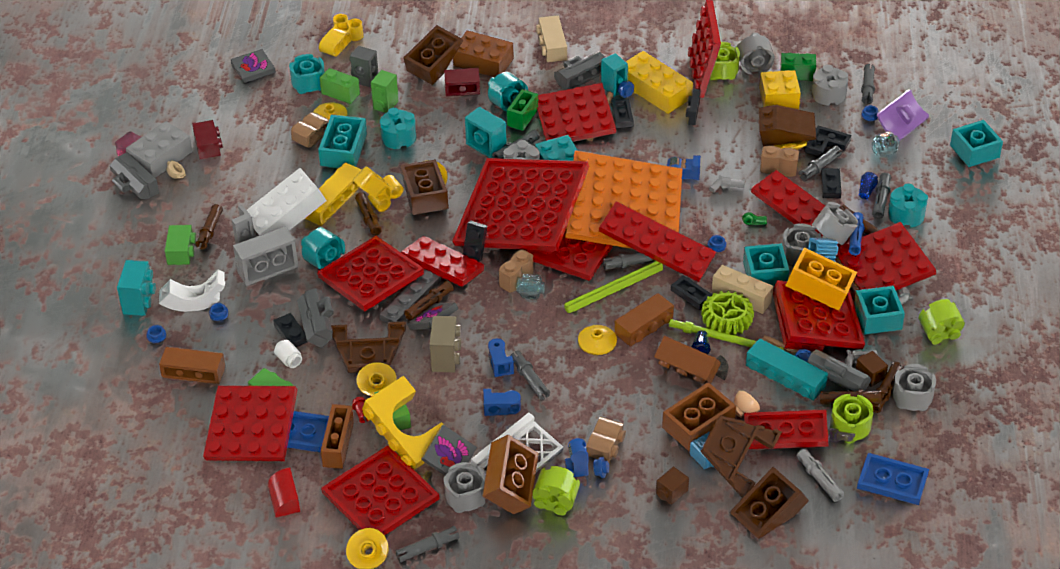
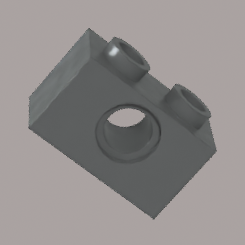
M357 46L349 57L351 75L359 79L360 85L371 88V81L379 73L377 51Z

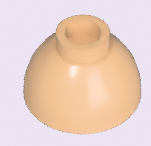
M745 391L737 392L734 404L736 405V415L742 418L744 413L758 412L760 410L759 403Z

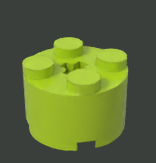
M721 42L710 77L711 80H733L736 78L740 59L738 47L735 46L734 48L731 46V43Z
M949 299L937 300L929 304L930 308L925 311L923 309L920 312L918 319L932 344H939L942 340L948 338L955 340L961 336L960 332L964 328L965 322L956 304L950 302Z
M844 394L838 397L833 403L830 428L833 433L839 438L844 439L846 443H854L865 438L871 431L873 420L872 403L861 395L854 397L850 396V394Z
M551 466L548 470L543 468L539 473L533 490L534 505L539 509L554 511L560 516L565 515L574 505L580 487L579 479L576 481L573 477L574 473L563 467Z

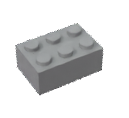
M167 121L126 148V152L155 178L166 171L168 161L179 162L193 152L190 135Z
M286 226L233 245L237 272L246 286L298 267L295 239Z

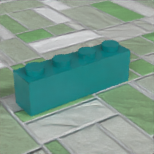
M760 338L747 352V367L813 401L827 385V372Z

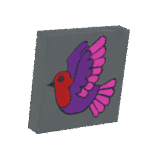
M263 49L231 59L232 66L244 83L276 73L274 65Z
M455 302L435 303L408 322L407 325L411 330L431 329L433 316H450L458 310V306Z
M442 425L421 460L446 476L451 466L463 462L468 463L477 447L445 425Z

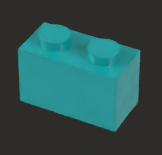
M616 53L601 59V83L607 92H612L614 94L613 97L619 95L618 86L620 83L628 81V63Z

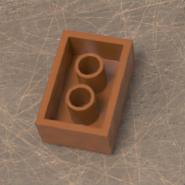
M467 30L461 37L463 42L453 57V66L462 69L479 68L480 74L496 77L500 73L505 72L514 59L513 42Z
M708 382L663 411L662 428L690 452V443L698 439V437L711 432L720 415L735 419L736 405Z
M510 435L491 442L483 497L513 515L530 508L539 453Z

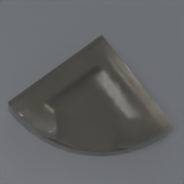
M720 355L717 359L721 364L716 376L725 380L728 375V362Z

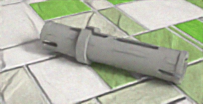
M802 449L796 457L805 466L806 472L817 480L834 502L839 501L844 496V492L824 471L820 461L815 460L807 449Z

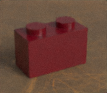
M479 68L444 70L446 96L480 95Z
M214 121L192 123L199 159L221 156L220 148H223L219 127H215Z

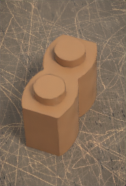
M315 112L309 113L303 118V121L298 122L291 128L292 140L307 148L314 146L319 139L323 138L329 119Z
M764 146L761 155L760 172L771 174L777 170L784 176H796L799 151L792 148L780 149L775 146Z
M523 249L519 250L512 256L511 260L505 262L500 267L499 285L502 289L511 293L517 290L523 281L531 277L528 275L533 274L534 271L533 255Z
M600 416L586 445L589 457L595 459L604 457L605 461L608 462L611 461L612 457L616 458L619 450L618 444L624 441L626 431L623 430L624 424Z

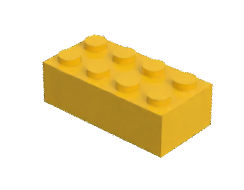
M645 51L626 61L628 63V81L634 84V92L665 113H671L688 102L689 95L692 96V81Z

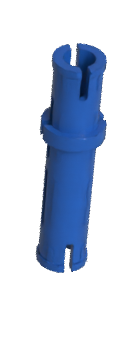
M855 212L853 215L858 220V226L850 236L849 253L851 255L860 254L862 233L864 232V216L860 212Z

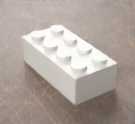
M299 168L249 207L247 211L252 216L254 230L260 236L285 226L288 230H291L327 200L317 186Z

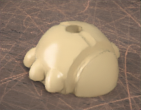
M175 161L167 162L166 170L171 178L182 179L186 176L181 164Z

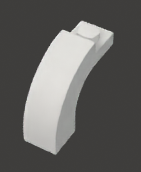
M218 269L206 282L197 286H185L170 279L159 291V304L169 309L183 312L200 311L209 308L220 301V292L225 287V272Z

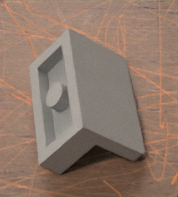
M243 205L238 206L240 216L232 219L235 244L255 237L252 216Z

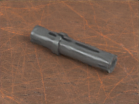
M870 64L864 66V80L861 87L862 102L864 104L866 99L867 104L873 102L875 91V66L873 64L871 69Z
M534 129L512 143L505 144L502 149L493 153V158L504 159V149L512 144H516L520 140H525L528 144L539 140V133Z
M833 146L818 159L810 161L807 167L799 171V175L803 174L800 178L803 181H807L814 174H819L822 168L842 154L841 149L838 146Z
M886 172L880 174L879 184L876 186L877 194L872 215L877 219L884 217L887 196L891 190L890 181L892 177Z
M640 252L627 255L619 254L616 257L603 258L604 270L620 267L624 269L626 266L655 262L656 260Z
M519 350L515 351L518 355L517 357L512 353L510 356L513 358L518 373L524 376L540 400L545 399L542 394L548 398L550 391L532 369V364L526 361Z
M452 526L439 533L433 532L432 536L396 549V556L405 553V555L398 558L399 562L402 563L436 547L439 549L443 547V544L459 539L458 532L449 535L457 531V528Z

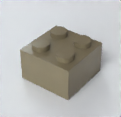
M433 316L430 337L432 372L455 373L456 365L460 364V353H457V351L461 350V338H458L461 334V325H457V316Z

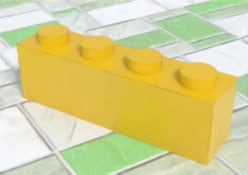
M344 163L319 188L327 201L305 219L322 226L360 188L353 179L362 169L348 163Z

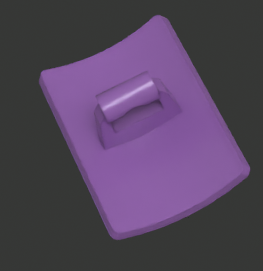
M907 90L878 112L877 117L884 130L892 132L899 142L927 120L929 114L919 106L912 91Z

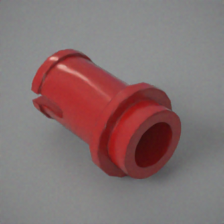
M356 397L352 401V408L356 411L359 422L365 423L362 408L366 399Z

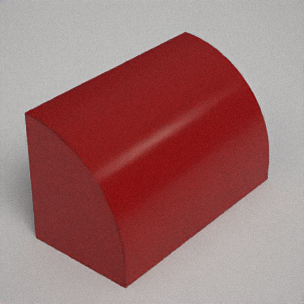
M291 468L277 471L268 480V489L275 518L300 512Z

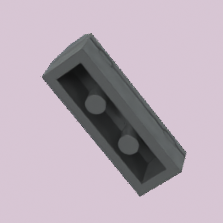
M595 52L583 59L576 56L563 62L564 68L555 71L554 78L564 90L576 88L601 76V59L606 58V56L601 52Z
M128 152L116 157L110 164L111 172L116 175L112 182L122 192L131 190L140 199H149L159 193L157 179Z
M314 288L307 290L297 300L307 342L323 348L332 339L333 331L329 317L333 315L334 311L330 297H323L322 291Z
M817 349L808 358L807 363L828 373L827 380L849 391H859V389L866 391L871 382V378L868 375Z

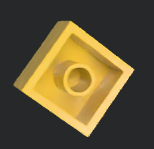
M795 70L761 72L759 89L763 107L779 105L799 109L801 92Z

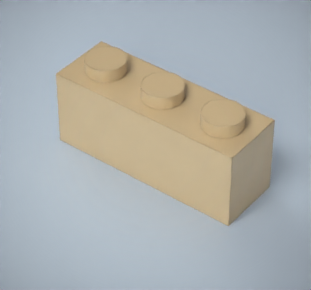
M559 15L540 17L539 25H536V32L539 35V44L543 45L541 46L542 56L546 57L547 62L567 60V44Z
M721 265L713 276L712 293L719 294L720 290L723 293H727L728 290L730 293L736 291L737 295L743 294L744 298H749L754 311L762 314L772 303L773 286L724 265Z

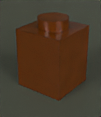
M871 351L857 359L856 370L871 378L869 386L872 387L883 381L888 370V364L874 351Z
M674 466L656 481V494L660 499L667 501L671 505L682 497L689 488V477Z

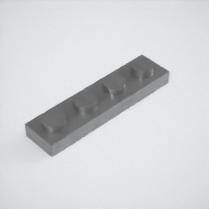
M424 269V274L412 281L380 313V320L386 323L401 322L405 318L404 311L428 295L429 291L441 282V277Z

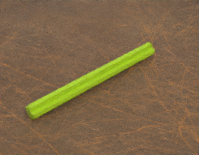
M658 261L648 264L566 302L564 309L567 313L581 309L662 271L663 264Z

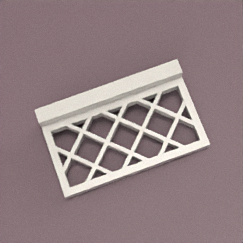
M528 412L495 440L510 435L521 443H525L526 446H528V443L540 444V451H536L539 453L538 456H540V462L537 463L536 468L537 472L563 450V446L535 423V417ZM534 429L540 435V439L528 438V433ZM491 443L471 459V466L481 467L485 475L486 471L484 469L488 465ZM543 444H551L555 449L553 451H543Z

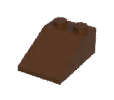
M436 25L403 57L406 70L433 85L444 74V70L448 68L463 39Z
M779 105L759 107V132L763 147L815 140V113Z
M436 159L400 165L409 206L413 215L449 209L448 191Z
M772 467L730 511V514L754 536L760 539L794 517L809 500L800 489L776 468Z

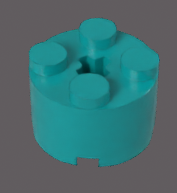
M303 54L295 57L294 62L289 64L292 86L299 94L316 90L320 91V77L325 73L323 60L320 57L315 58L312 54Z
M510 72L500 73L488 82L489 100L506 112L522 89L528 91V86Z
M390 108L380 119V132L383 144L391 149H401V146L405 145L406 148L411 146L416 141L414 114L397 108Z
M909 183L896 188L890 195L889 219L894 224L901 222L903 226H919L925 218L928 195Z
M318 227L301 240L304 260L320 270L345 253V242L343 239L323 227Z

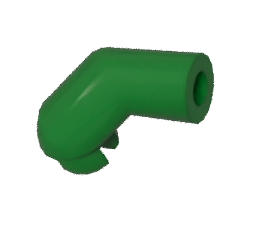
M746 212L742 216V220L746 225H767V216H757L751 212Z

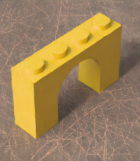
M403 375L365 400L362 410L364 416L374 423L377 432L386 438L389 447L396 451L401 460L408 466L416 470L425 463L421 459L438 430L444 424L441 422L419 436L404 434L396 427L393 421V413L411 401L416 392Z

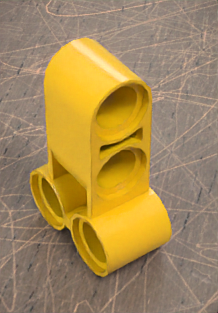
M345 14L335 15L333 17L334 27L320 41L319 51L337 57L351 41H359L364 37L362 21L356 18L348 20Z
M367 166L353 179L361 189L368 193V200L379 212L386 211L391 205L390 200L400 197L404 191L402 185L393 175H387L382 178Z

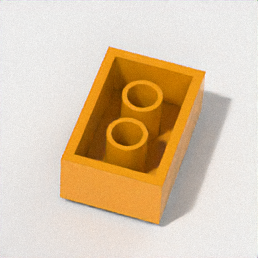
M803 248L785 286L831 308L840 310L857 272Z

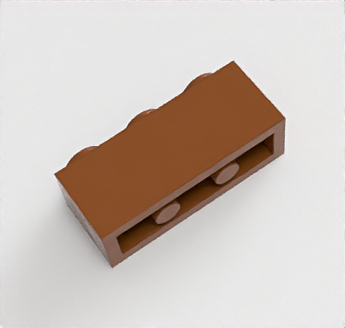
M659 293L655 294L615 320L616 336L631 347L635 343L642 341L649 334L656 332L664 324H668L670 319H673L674 305Z
M667 336L663 337L654 356L659 361L658 364L667 369L671 366L676 369V373L685 377L687 374L694 376L693 380L703 385L705 382L712 383L721 364L717 358Z
M173 347L165 348L159 363L163 378L220 384L226 367L223 353Z
M332 404L321 447L323 467L339 469L344 467L354 424L353 408L350 405Z

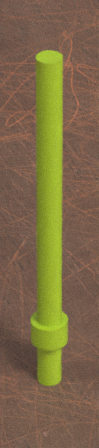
M670 319L669 327L683 330L684 333L688 334L696 333L750 348L757 342L696 326L689 321L681 322Z

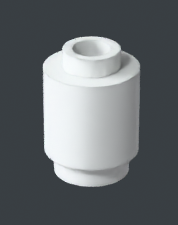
M282 340L276 344L274 354L285 366L296 368L302 362L301 353L289 340Z

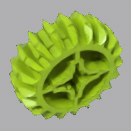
M720 290L719 294L713 293L712 297H707V300L704 301L701 315L706 328L736 336L737 332L742 334L744 330H748L749 326L752 325L754 309L749 298H744L743 294L737 295L736 291L730 293L729 290L727 293H723Z

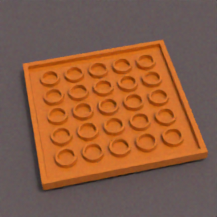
M575 150L573 161H588L590 167L566 227L565 238L630 248L598 231L616 201L679 233L682 168Z

